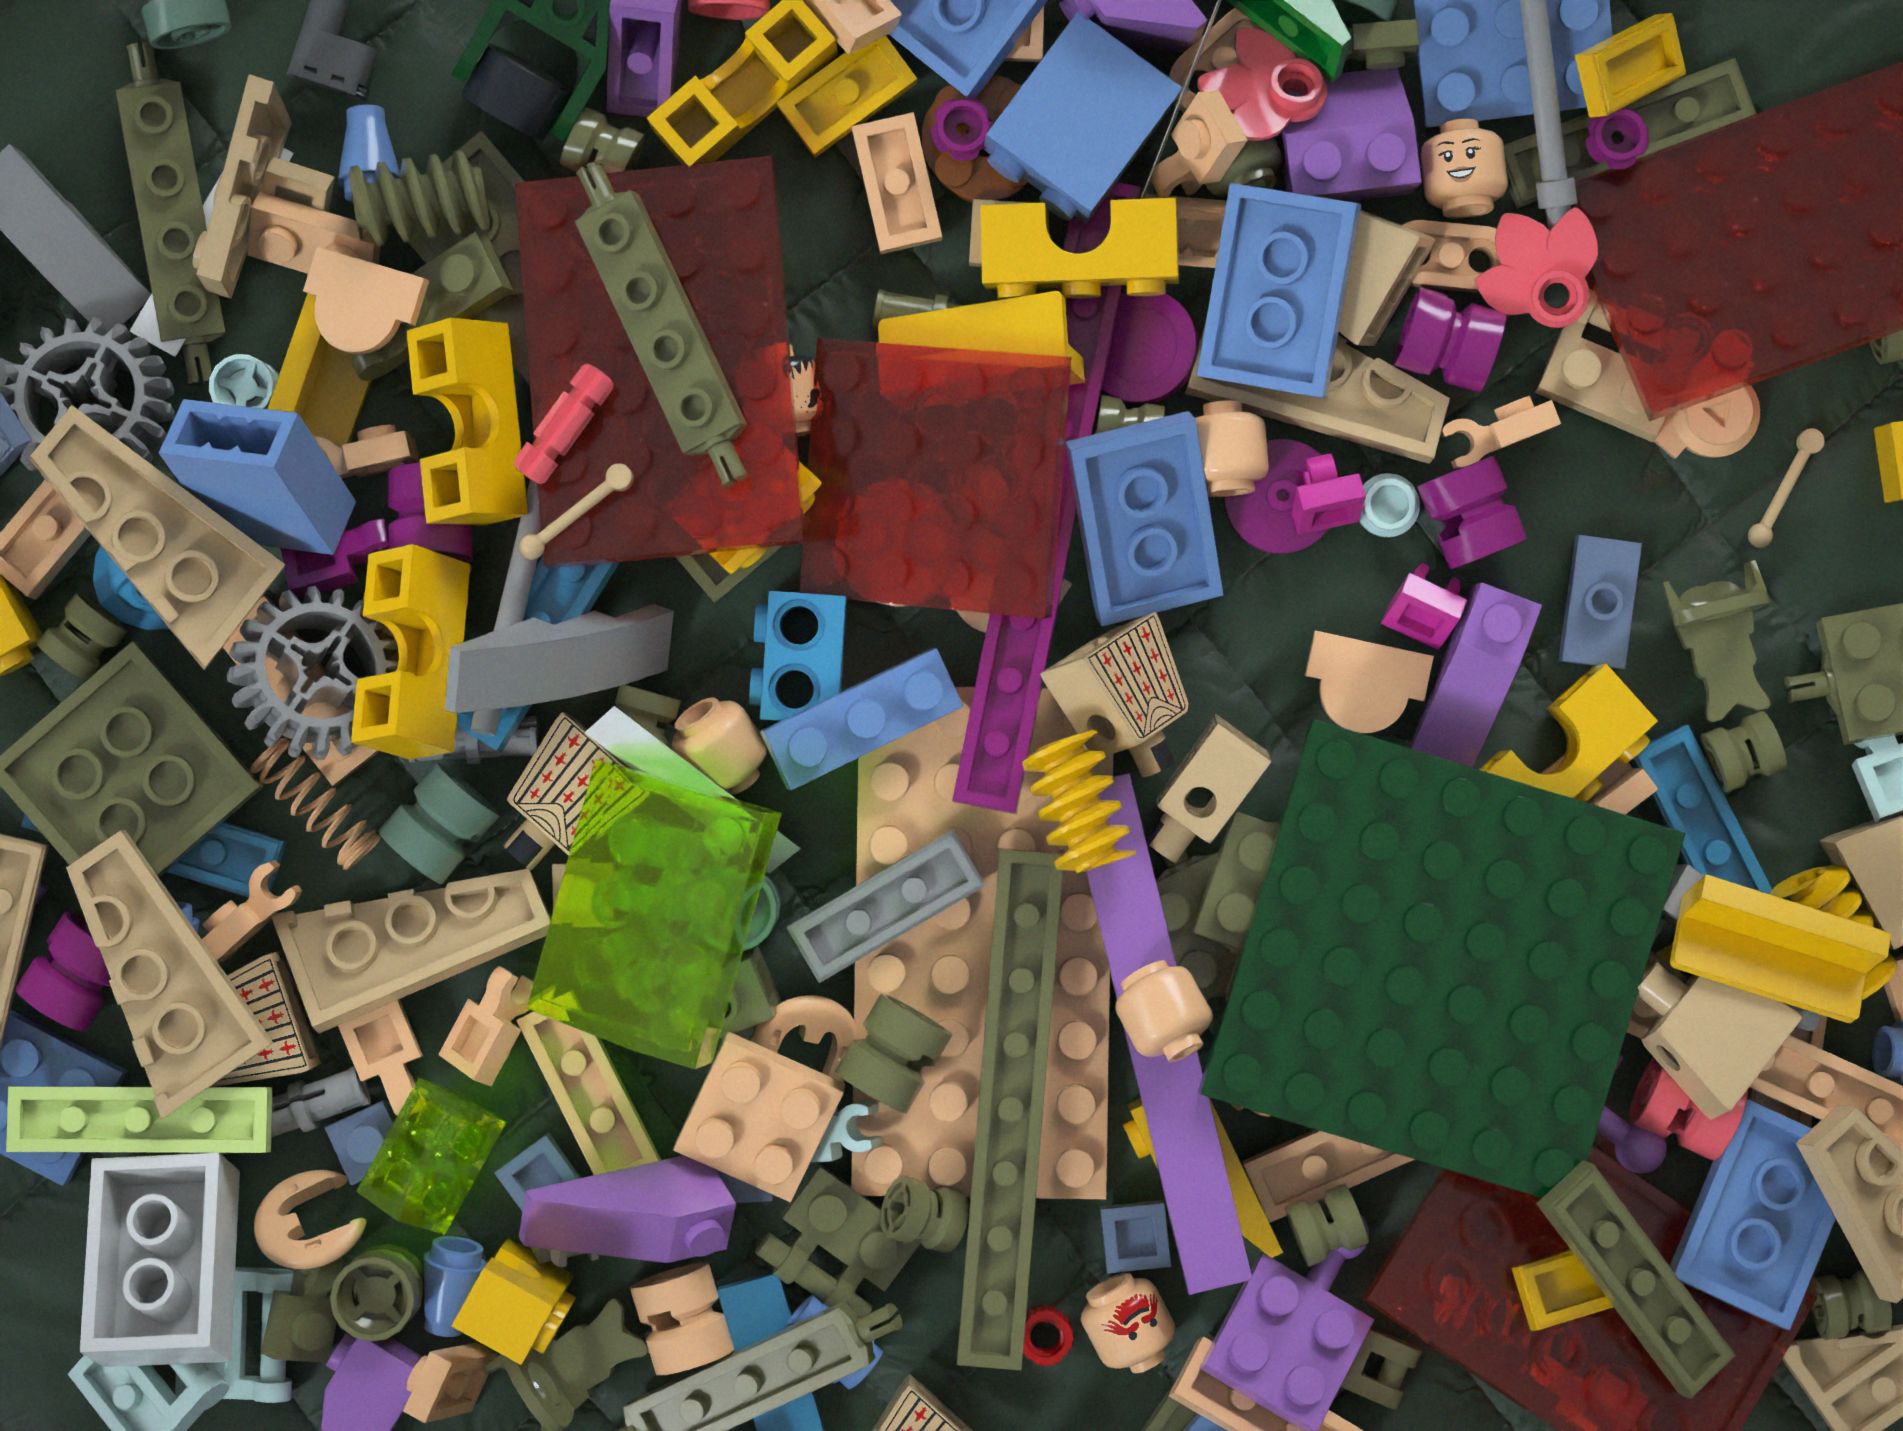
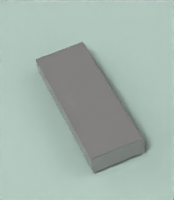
M951 830L787 926V929L817 981L820 983L986 885L954 830Z

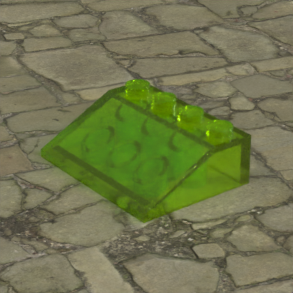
M595 759L526 1009L632 1051L685 1067L697 1069L712 1063L782 812Z

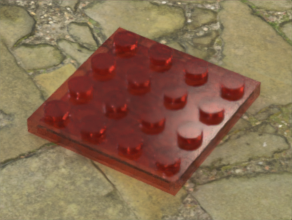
M817 338L813 389L817 411L811 419L808 470L822 484L813 493L815 495L814 502L805 512L800 593L846 596L848 600L1042 619L1051 618L1071 357Z

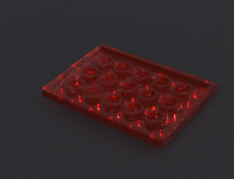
M1903 62L1769 109L1636 159L1635 164L1626 169H1610L1575 182L1577 203L1572 204L1571 209L1574 207L1579 208L1587 216L1593 227L1598 244L1597 260L1587 276L1594 292L1598 296L1597 300L1603 310L1608 326L1649 421L1903 330Z
M764 156L692 164L690 167L688 165L606 173L615 193L632 190L640 195L748 425L732 443L749 476L743 481L737 480L738 483L730 487L722 486V481L709 454L690 456L682 453L576 226L575 220L579 219L592 206L580 178L575 176L515 183L533 432L563 391L569 394L573 389V385L570 382L582 365L587 363L598 368L614 383L613 390L603 404L599 406L595 403L591 409L595 415L566 455L562 456L559 454L554 461L558 466L548 480L543 484L537 483L541 531L606 480V472L610 466L619 463L624 464L632 471L634 477L633 484L629 489L625 491L614 490L545 544L543 565L551 569L806 544L775 164L772 157Z
M1592 1145L1588 1162L1596 1166L1670 1266L1692 1212ZM1442 1168L1362 1298L1367 1304L1555 1431H1741L1818 1297L1806 1290L1791 1329L1786 1330L1683 1284L1736 1355L1692 1399H1689L1676 1391L1614 1307L1541 1330L1531 1331L1511 1268L1571 1249L1537 1205L1542 1199L1541 1197Z

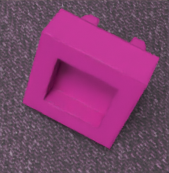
M1331 453L1307 458L1306 466L1308 471L1303 472L1305 485L1296 487L1292 507V516L1298 535L1360 522L1366 498L1360 474L1338 478Z
M1422 563L1413 574L1409 573L1389 602L1381 624L1439 650L1459 622L1467 599L1458 596L1460 581L1452 577L1445 589L1426 581L1425 577L1428 574L1429 566Z

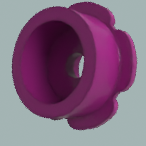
M970 98L964 100L951 99L943 103L935 113L936 125L931 129L932 140L936 148L940 152L950 153L951 158L956 161L966 162L977 158L981 149H987L984 146L985 137L993 126V122L989 121L987 117L988 109L980 101ZM966 124L969 127V132L966 135L958 134L956 130L958 125Z
M1623 107L1608 116L1592 117L1588 124L1590 136L1586 139L1588 153L1596 162H1606L1611 169L1623 170L1635 164L1636 157L1643 155L1648 148V129L1641 116L1629 107ZM1612 133H1620L1623 137L1622 142L1615 144L1611 140Z

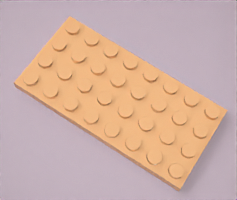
M955 687L964 707L858 758L856 886L951 830H954L986 885L855 962L854 1021L857 1028L856 1039H865L868 1033L863 1023L881 992L911 1006L952 1033L951 1039L935 1066L922 1067L920 1073L925 1083L907 1114L890 1108L853 1086V1103L861 1100H871L877 1102L879 1106V1111L858 1117V1130L864 1136H882L881 1145L865 1152H852L851 1188L862 1196H885L893 1181L900 1176L923 1180L931 1190L937 1187H948L961 1191L966 1197L971 1196L999 850L1004 848L1052 853H1066L1069 850L1068 846L1048 845L1046 836L1061 824L1057 821H1041L1038 815V811L1053 800L1052 797L1032 796L1030 787L1045 775L1044 772H1025L1017 815L952 801L975 687ZM1042 688L1029 756L1044 745L1078 734L1048 688ZM1083 744L1084 750H1088L1085 744ZM1113 754L1107 755L1105 759L1091 769L1092 775H1108L1113 777ZM1063 870L1036 1198L1106 1200L1110 969L1086 871L1076 873V871Z

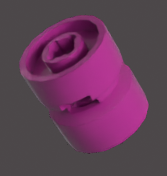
M1419 287L1413 297L1398 339L1393 366L1420 375L1422 373L1430 375L1439 367L1442 368L1445 383L1479 393L1483 389L1494 364L1505 328L1506 314L1473 303L1459 313L1456 312L1455 302L1448 298V295Z
M1495 455L1417 486L1429 519L1441 521L1443 529L1437 536L1449 569L1462 566L1528 539L1516 507L1504 504L1501 497L1508 487Z
M420 463L404 464L388 471V506L399 514V518L389 524V549L414 544L459 561L471 563L473 561L472 525L426 523Z
M65 911L46 940L49 945L50 955L36 956L15 990L28 1004L54 1021L74 1030L86 1032L107 1000L102 988L103 986H111L109 983L111 978L99 947L95 946L85 917L74 912Z

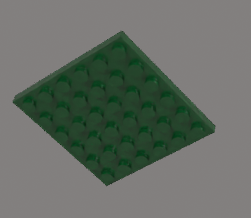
M1310 719L1198 1093L1543 1198L1582 1160L1588 1162L1639 989L1637 987L1640 985L1686 833L1319 720Z

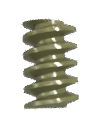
M463 150L454 151L451 170L448 171L444 168L437 154L428 155L425 174L420 175L411 158L402 159L399 178L395 179L385 162H377L373 182L367 181L358 165L351 166L349 179L360 241L362 240L363 230L368 229L377 246L385 245L389 225H394L403 242L411 241L416 221H420L429 238H434L438 236L442 217H446L455 234L463 233L466 214L469 213L473 215L481 230L489 228L490 221L479 157L477 165L472 167Z

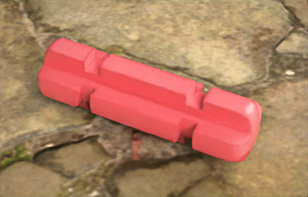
M586 363L581 366L570 382L573 385V389L569 394L563 391L533 434L537 437L534 443L531 445L526 442L514 459V465L517 470L536 483L543 484L548 480L558 466L554 461L559 454L562 456L566 455L595 415L591 411L595 403L601 406L613 390L614 383L605 373Z

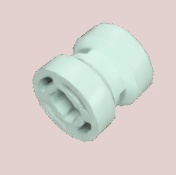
M235 354L224 358L215 366L209 380V392L213 403L267 409L279 374L272 366L250 355Z

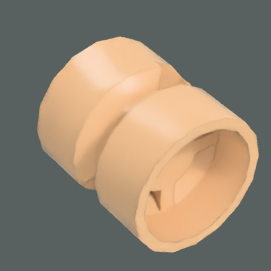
M698 1262L676 1267L647 1277L630 1286L640 1323L652 1326V1331L645 1340L656 1375H668L690 1370L718 1360L735 1350L724 1314L712 1309V1305L719 1296L708 1262Z

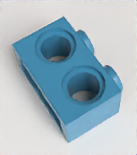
M769 591L768 604H756L754 642L765 643L764 667H752L749 706H761L760 719L782 721L841 692L848 601L846 596ZM806 608L816 615L818 631L815 637L808 643L800 645L790 643L782 631L783 619L793 609ZM792 671H801L807 674L814 686V693L810 702L797 709L784 705L778 696L779 681L785 674Z

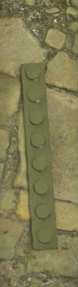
M1004 848L999 850L957 1365L1022 1370L1063 870H1056L1054 861L1064 853Z

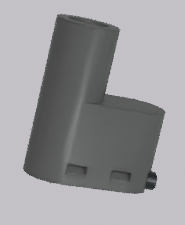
M310 0L286 75L317 88L352 99L367 101L370 91L366 86L378 51L360 42L339 36L351 0Z

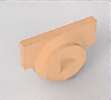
M317 247L303 292L317 296L315 300V320L324 339L339 350L359 355L374 352L385 346L396 334L401 322L416 325L429 280Z
M1722 337L1718 338L1680 381L1660 432L1654 442L1673 459L1677 458L1685 448L1702 457L1719 458L1731 455L1745 447L1756 433L1760 421L1758 397L1753 387L1746 380L1748 375L1755 369V366Z
M1314 631L1304 676L1320 679V700L1325 712L1333 722L1342 728L1354 732L1373 733L1393 724L1403 713L1408 698L1418 701L1425 700L1434 656Z

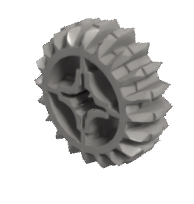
M92 317L85 332H81L76 321L66 318L63 327L64 335L58 337L49 328L41 327L40 336L44 344L37 349L31 344L20 342L19 351L26 359V362L23 365L5 363L4 371L14 384L0 386V392L32 439L25 446L20 457V461L28 470L34 471L37 469L31 462L30 456L45 438L39 426V406L43 396L49 398L54 407L59 409L54 421L55 425L70 406H74L71 401L77 404L79 401L90 403L95 397L100 405L82 404L78 410L107 432L113 433L112 435L152 464L153 456L147 449L146 444L148 442L163 444L167 436L164 429L157 423L174 420V409L171 404L164 401L174 395V387L168 378L161 377L167 368L160 356H149L151 347L145 338L138 336L130 340L128 329L119 323L107 333L102 320ZM83 364L79 370L72 374H61L71 367ZM120 368L128 372L134 380L135 395L131 411L124 409L118 399L113 398L118 386L114 378Z
M316 586L307 588L303 604L300 603L296 595L290 590L282 592L279 598L280 610L267 601L263 602L257 609L260 622L246 619L239 630L246 641L234 642L229 652L230 657L241 664L229 669L227 681L235 685L246 686L234 694L232 698L234 707L245 708L254 706L255 709L247 717L245 725L249 730L258 728L264 722L271 728L264 740L267 746L273 747L277 744L281 735L292 739L288 747V754L291 757H298L305 743H312V753L316 760H324L330 748V741H332L336 750L342 756L349 755L353 751L354 743H351L358 677L346 668L343 661V652L348 644L359 656L366 677L396 672L398 666L397 661L386 660L397 653L398 646L396 640L390 638L379 640L378 638L386 626L376 620L368 624L362 619L364 600H359L354 605L352 611L342 607L345 599L342 589L334 590L328 603L321 602V595ZM301 629H317L330 632V635L325 640L318 643H306L295 636L291 640L283 637L287 633ZM331 653L332 656L325 667L327 670L326 675L322 676L317 683L313 682L306 693H301L308 679L306 676L307 671L311 670L315 664H320L326 654ZM266 655L277 662L275 669L280 671L290 684V694L284 703L274 693L268 681L265 668ZM317 702L330 704L337 709L343 705L351 710L346 714L333 718H313L302 715V712L309 705Z

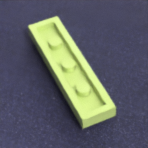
M8 1087L6 1152L268 1153L271 1152L272 1087H209L162 1120L153 1099L155 1094L152 1087Z

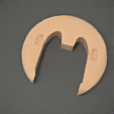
M817 995L794 997L776 1006L777 1013L773 1019L759 1023L756 1026L751 1042L776 1053L786 1034L798 1025H800L799 1035L803 1041L819 1044L824 1034L831 1032L832 1043L822 1073L838 1081H845L835 1071L851 1043L856 1039L857 1028L851 1014L839 1003Z
M311 1170L293 1175L276 1185L259 1205L254 1220L255 1239L263 1254L274 1263L291 1269L321 1267L346 1254L363 1234L367 1223L366 1219L357 1218L350 1221V1224L312 1239L298 1240L305 1233L296 1212L288 1213L294 1207L333 1188H340L348 1181L347 1176L335 1171Z

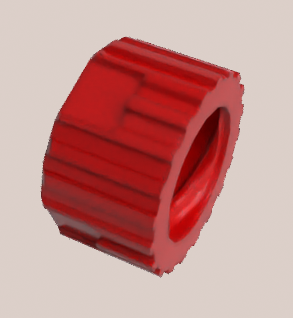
M1038 1305L1034 1309H1029L1026 1314L1023 1354L1028 1359L1034 1361L1037 1366L1043 1365L1047 1367V1365L1053 1366L1055 1363H1061L1062 1358L1069 1352V1349L1073 1348L1072 1341H1074V1335L1069 1318L1064 1315L1062 1310L1059 1311L1054 1306L1048 1307V1305L1039 1307ZM1037 1323H1051L1059 1329L1060 1338L1053 1347L1040 1348L1032 1343L1030 1334Z

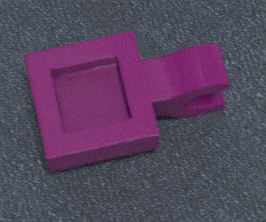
M384 519L373 520L349 531L345 527L334 555L280 548L283 563L285 564L284 569L289 590L300 600L304 599L308 587L316 586L319 592L323 593L358 582L354 565H368L369 554L389 550V533L386 521Z

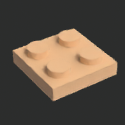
M728 1031L677 1137L673 1151L791 1202L843 1096L845 1083Z

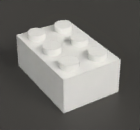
M220 1153L92 1159L80 1353L102 1367L231 1362L240 1171Z

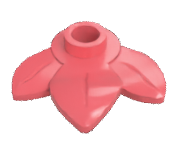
M1239 27L1237 29L1236 51L1239 63L1200 76L1197 82L1200 92L1219 90L1246 138L1251 141L1272 138L1283 131L1289 122H1301L1315 117L1322 110L1327 96L1326 82L1319 69L1313 63L1297 58L1295 53L1265 30ZM1297 91L1301 93L1303 96L1295 97L1288 95L1285 92Z
M1574 207L1566 212L1549 231L1543 224L1527 216L1504 213L1499 220L1495 236L1496 253L1501 265L1486 270L1475 279L1476 286L1489 306L1498 312L1505 313L1506 315L1529 313L1537 322L1548 327L1559 328L1574 323L1583 315L1588 306L1589 287L1585 277L1593 267L1598 256L1597 239L1587 216L1579 208ZM1552 283H1562L1568 290L1566 302L1559 307L1549 306L1544 299V292Z

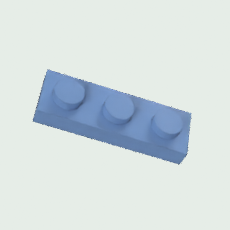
M931 648L761 730L760 733L786 789L793 790L964 706L937 648Z

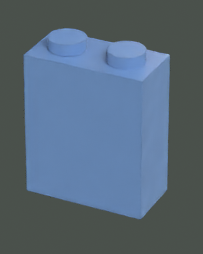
M1077 12L987 132L984 146L987 149L984 150L991 154L987 161L998 173L1008 180L1018 183L1023 178L1042 192V195L1039 197L1040 201L1046 203L1047 208L1058 217L1071 221L1075 216L1084 224H1087L1176 104L1183 88L1090 19L1085 20Z
M183 399L159 451L162 459L186 491L259 545L334 555L356 504V500L300 415L296 412Z

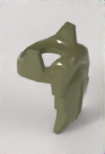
M1756 560L1744 564L1746 589L1743 590L1732 582L1718 581L1710 582L1705 586L1692 587L1678 598L1669 581L1663 582L1675 631L1683 649L1690 650L1695 675L1703 680L1706 690L1705 715L1711 723L1722 720L1735 705H1741L1756 711L1768 709L1771 705L1768 696L1758 684L1752 667L1757 660L1749 634L1754 632L1752 611L1770 604L1768 592Z
M614 1298L607 1302L602 1312L591 1324H578L561 1338L555 1334L543 1354L531 1349L522 1365L500 1354L484 1366L482 1370L484 1373H493L501 1368L505 1369L520 1397L540 1422L541 1430L561 1431L573 1420L574 1410L579 1408L594 1394L592 1387L613 1375L615 1365L625 1360L643 1357L649 1353V1349L643 1338L626 1328L624 1324V1307L619 1299Z

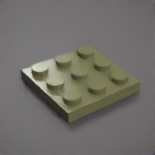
M134 641L128 644L0 755V786L69 865L120 830H126L159 878L264 787L141 645Z

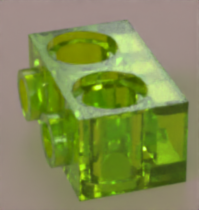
M418 1078L356 1192L399 1222L445 1235L507 1122L464 1093Z

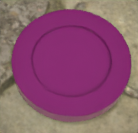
M1127 292L1121 293L1102 387L1110 396L1121 398L1123 402L1128 404H1153L1172 396L1189 380L1199 349V336L1192 317L1178 301L1167 294L1129 296Z
M1268 440V474L1265 478L1254 483V492L1223 497L1224 509L1231 527L1247 544L1268 553H1292L1312 545L1328 530L1324 529L1298 535L1292 516L1296 487L1305 485L1303 472L1308 471L1306 459L1321 456V454L1312 447L1295 440Z

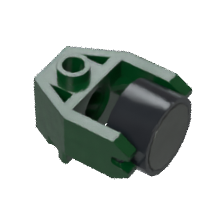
M492 0L451 75L465 83L470 73H472L461 93L471 102L502 122L544 141L551 128L550 133L564 141L606 70L610 0H576L578 9L569 15L558 12L554 6V0ZM525 20L575 50L578 67L577 81L572 92L543 70L497 45L489 43L485 49L487 43L498 30L511 22Z

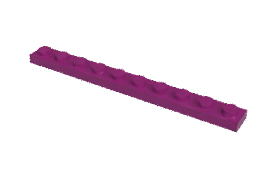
M1117 182L1087 224H1084L1074 216L1068 224L1063 250L1069 253L1081 254L1092 251L1100 246L1110 230V200L1140 199L1141 187ZM1123 285L1101 286L1100 297L1065 298L1068 344L1083 357L1085 383L1035 389L952 798V801L955 803L1016 815L1018 812L1026 772L1023 769L1022 762L1029 757L1044 682L1040 673L1045 671L1047 667L1077 517L1065 442L1093 435ZM1055 288V291L1062 294V288Z

